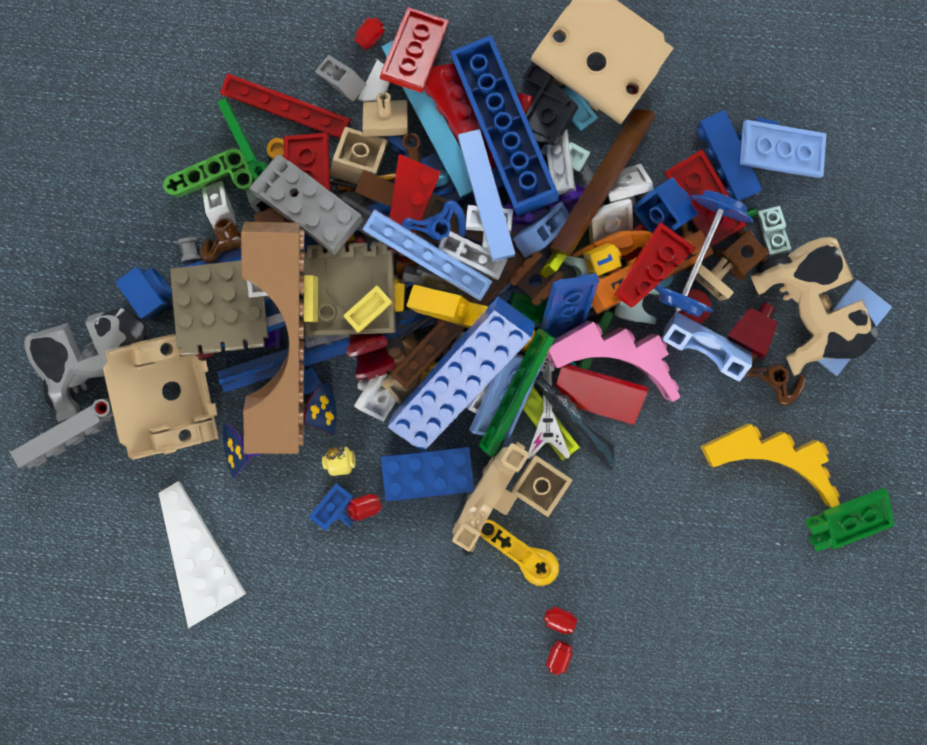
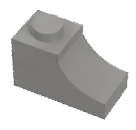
M330 55L324 59L315 71L316 74L351 101H354L367 85L351 68Z

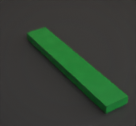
M538 328L479 444L489 456H495L555 339L543 329Z

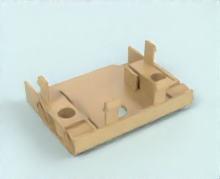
M572 0L531 57V61L554 77L552 80L560 86L566 85L590 102L588 105L595 111L600 109L616 122L622 124L674 48L665 42L664 34L617 0ZM561 34L565 40L561 43L556 42L553 36ZM599 52L605 57L606 66L601 71H592L587 66V57L591 53ZM629 85L635 86L637 94H629L626 87Z
M176 334L105 350L107 363L103 367L118 439L121 444L126 446L129 458L135 460L160 453L166 455L176 452L177 449L219 439L214 416L217 415L216 404L211 403L205 372L209 371L207 361L198 358L196 355L183 356L182 349L177 348ZM164 343H167L169 346L166 354H162L160 351V347ZM174 381L179 384L181 393L177 399L169 401L163 397L162 389L166 383ZM186 429L187 436L185 439L180 440L179 433Z

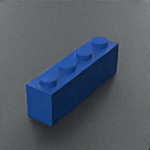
M723 110L701 120L697 124V134L701 141H705L707 156L711 161H714L717 167L715 172L720 181L723 180L729 196L737 201H741L760 192L762 189L752 167L740 165L741 143L726 111Z

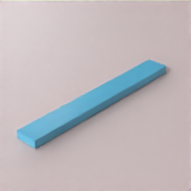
M393 41L381 46L386 57ZM402 87L460 198L462 199L472 194L473 190L462 151L443 115H440L436 109V103L431 96H427L424 90L420 93Z

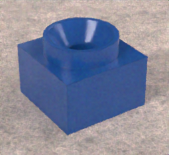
M673 177L656 187L632 206V210L641 223L651 233H653L660 222L674 232L698 215L692 205L690 196L677 184Z
M135 267L115 282L141 319L153 320L173 306L169 300L172 297V290L154 267H150L148 270Z

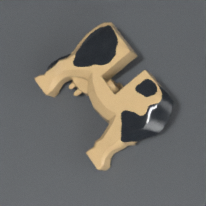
M822 237L807 242L788 256L766 260L758 267V273L751 275L759 295L765 293L771 286L783 283L784 287L780 288V292H788V295H785L783 299L786 301L792 298L798 303L800 318L812 335L807 343L797 348L796 352L786 356L794 376L800 374L804 365L812 361H819L824 358H857L863 355L876 341L878 330L869 315L863 299L830 312L829 308L832 306L829 296L822 294L854 279L837 239Z
M517 435L502 441L495 456H491L482 468L483 476L473 492L467 493L456 511L453 519L454 528L452 532L454 537L452 541L462 547L463 555L466 557L474 554L475 543L481 535L480 530L492 509L494 508L507 515L518 497L507 490L506 487L514 473L520 471L530 453L525 451L524 445L517 442Z

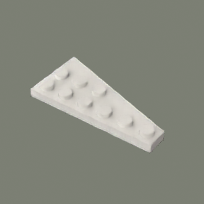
M180 481L159 492V498L187 625L190 628L242 597L246 592Z

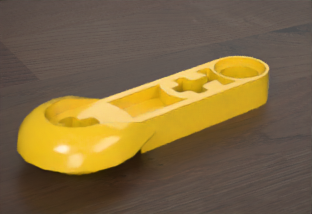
M486 520L485 523H491L494 526V531L490 535H485L480 530V536L519 565L524 577L531 584L545 586L551 584L556 579L559 573V563L551 552L529 547L494 520ZM498 529L502 531L499 533L502 538L510 537V546L505 545L502 547V542L497 537L495 541L491 540L496 536ZM541 562L545 563L546 571L544 573L542 571L537 573L535 565L537 563L541 565Z

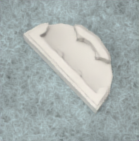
M379 60L376 61L366 82L367 85L358 98L359 101H376V96L379 93H382L384 96L385 92L388 91L390 82L379 79L384 66Z

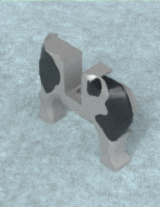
M121 307L105 314L101 312L89 316L85 324L93 342L86 345V349L83 350L82 354L68 323L37 333L33 332L26 336L24 347L27 357L43 381L46 403L53 410L57 411V422L69 419L79 413L80 406L70 396L69 388L78 393L79 389L77 386L81 385L83 390H87L85 382L89 378L104 377L103 367L107 363L105 350L147 340V331L143 322L129 310Z

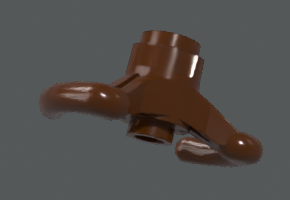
M223 218L215 223L214 233L217 238L211 249V239H206L202 244L200 254L205 263H213L221 253L234 251L241 247V232L237 230L235 223L231 219Z
M752 354V363L758 356ZM770 365L767 368H754L751 366L744 375L749 378L759 377L776 391L778 403L784 406L791 404L801 395L806 383V376L800 375L792 393L787 394L786 384L788 383L790 373L783 365ZM774 372H776V374H777V378H776L775 380H774V377H775V376H774V374H773Z

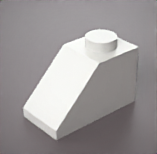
M223 181L202 187L205 212L213 229H215V223L223 218L231 219L236 225L234 211Z

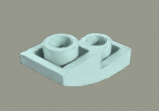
M780 206L758 211L766 249L770 252L768 256L771 257L790 252L791 246L785 231L786 223Z

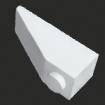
M450 232L448 237L442 238L438 246L439 249L480 274L496 280L499 279L508 260L502 259L493 262L488 249L453 232Z

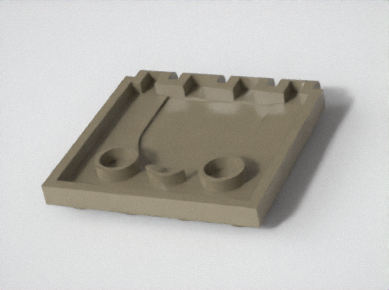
M372 242L371 251H369L368 243H350L349 252H347V246L344 244L336 255L328 250L325 253V248L322 245L307 246V254H304L303 275L318 277V322H305V336L396 333L394 254L392 250H389V245L384 242ZM378 285L393 303L376 317L372 323L358 333L343 315Z
M242 260L170 269L177 348L182 349L183 356L199 355L200 346H202L203 354L222 352V344H225L226 351L245 349L244 341L248 342L249 349L265 347L264 339L269 338L265 296L249 298L247 280L242 278Z

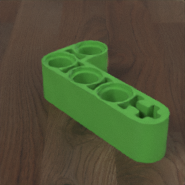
M233 148L168 176L164 180L163 187L168 194L179 198L231 176L234 184L239 189L247 191L255 182V179L248 169V163L243 153ZM235 155H240V163L237 165H232V157ZM214 164H220L221 166L217 174L211 173V168ZM194 173H200V180L192 183L191 176ZM243 175H249L250 177L247 185L240 184V178ZM175 182L179 184L176 191L172 189Z

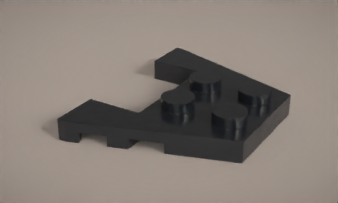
M532 62L523 79L525 82L540 88L525 115L537 144L557 146L579 107L546 72Z

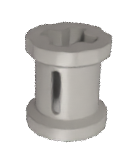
M196 237L178 240L183 258H181L182 263L201 260V256L197 252L196 242L198 240Z

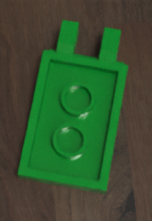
M224 98L217 103L248 163L250 173L256 180L260 172L266 169L267 164L258 160L233 108Z
M885 488L822 511L823 513L820 516L814 515L805 519L806 527L810 528L812 533L809 536V542L811 545H814L816 552L830 547L834 550L894 526L889 493Z

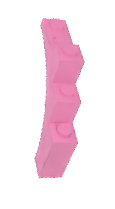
M585 321L554 339L546 355L551 366L556 368L589 357L620 359L632 364L645 373L655 383L666 400L674 402L680 398L678 393L679 387L676 381L671 379L667 363L662 360V358L669 355L666 350L667 343L662 341V336L650 334L634 343L635 337L632 332L626 328L619 327L601 337L603 333L597 323Z

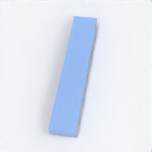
M479 129L458 134L492 261L515 257V251L481 131Z
M375 209L362 229L481 301L492 283V280Z

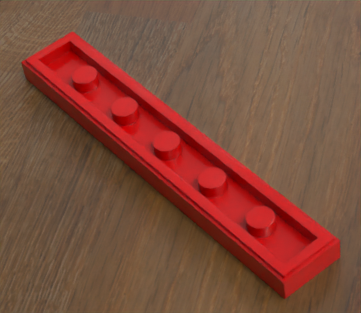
M227 73L220 91L222 96L321 133H328L329 136L341 139L344 128L349 127L351 119L229 73Z

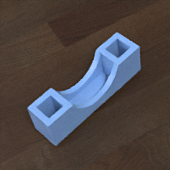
M676 311L664 327L662 341L681 351L691 348L706 354L717 364L720 372L739 382L752 366L751 351Z

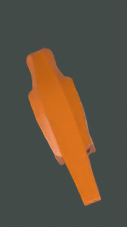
M646 230L618 231L572 253V257L580 256L606 243L615 245L619 249L621 256H624L634 251L637 247L643 249L652 233Z

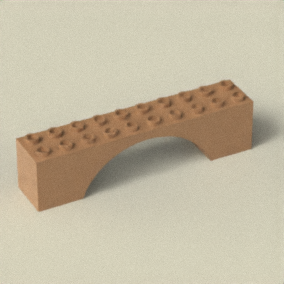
M244 222L241 231L242 278L259 287L274 301L284 318L289 335L288 353L277 374L265 386L246 396L243 411L244 454H299V446H303L304 383L300 382H304V362L300 361H304V340L300 339H304V319H300V317H304V297H300V294H304V275H300V272H304V252H300V249H304V230H300V223Z

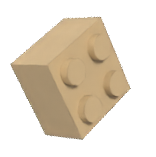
M345 127L332 160L330 176L357 185L363 171L377 176L385 155L388 140L377 136L363 137V132Z
M534 455L510 491L549 517L573 480L539 456Z

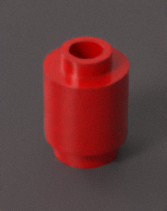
M367 17L355 33L356 37L353 40L366 51L370 47L373 48L385 32L382 28L384 24L376 17L372 19Z
M367 494L349 501V506H347L350 518H354L357 522L376 515L382 509L381 502L376 494Z
M553 606L552 609H547L543 621L546 622L545 626L562 634H572L577 618L572 613Z
M558 640L555 645H552L545 664L549 667V672L559 676L561 673H566L573 655V646Z

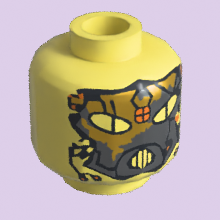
M347 446L329 448L326 456H322L323 469H327L331 476L350 474L352 468H355L356 465L354 451H350Z

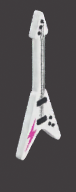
M545 357L540 371L543 372V379L552 386V371H554V367L551 366L547 357ZM543 384L547 391L552 394V391ZM543 395V413L528 451L530 453L528 459H531L548 442L552 443L566 458H569L570 455L552 412V406Z

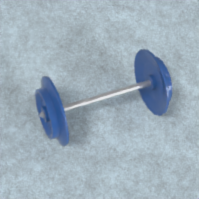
M705 190L702 195L691 196L693 201L717 214L682 294L661 286L654 288L659 293L657 298L659 301L674 307L677 312L684 311L697 317H701L703 312L714 311L705 304L687 297L722 215L741 222H753V219L746 214L748 209L746 205L728 197V195L710 190Z

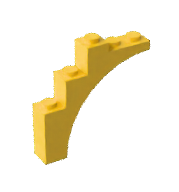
M413 285L407 307L417 313L442 319L466 328H470L488 308L487 306L471 303L460 295ZM535 330L533 331L532 338L524 345V347L520 351L526 353L532 339L536 334Z
M747 423L700 446L711 467L743 459H765L778 462L804 477L816 489L827 507L832 508L840 505L838 500L840 498L839 492L835 486H831L828 480L830 474L826 467L821 466L829 461L826 456L829 453L823 442L820 443L818 440H812L793 449L795 443L790 434L787 435L785 432H778L760 441L759 439L762 436L758 428Z

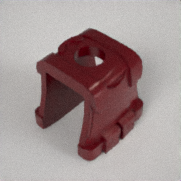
M382 333L349 334L347 354L348 357L357 356L355 370L357 380H362L366 377L367 380L376 378L377 374L382 376L387 374V371L396 368L394 359H392L386 349V345H388L387 338Z

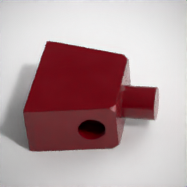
M765 302L759 311L749 308L729 332L726 339L764 359L778 322L770 318L775 308Z

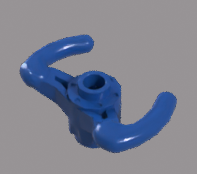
M454 200L447 201L442 211L434 216L421 221L406 218L401 223L403 227L410 231L425 232L428 237L441 240L449 236L451 227L449 221L452 214L455 213L458 220V235L461 237L466 235L465 214L460 205Z

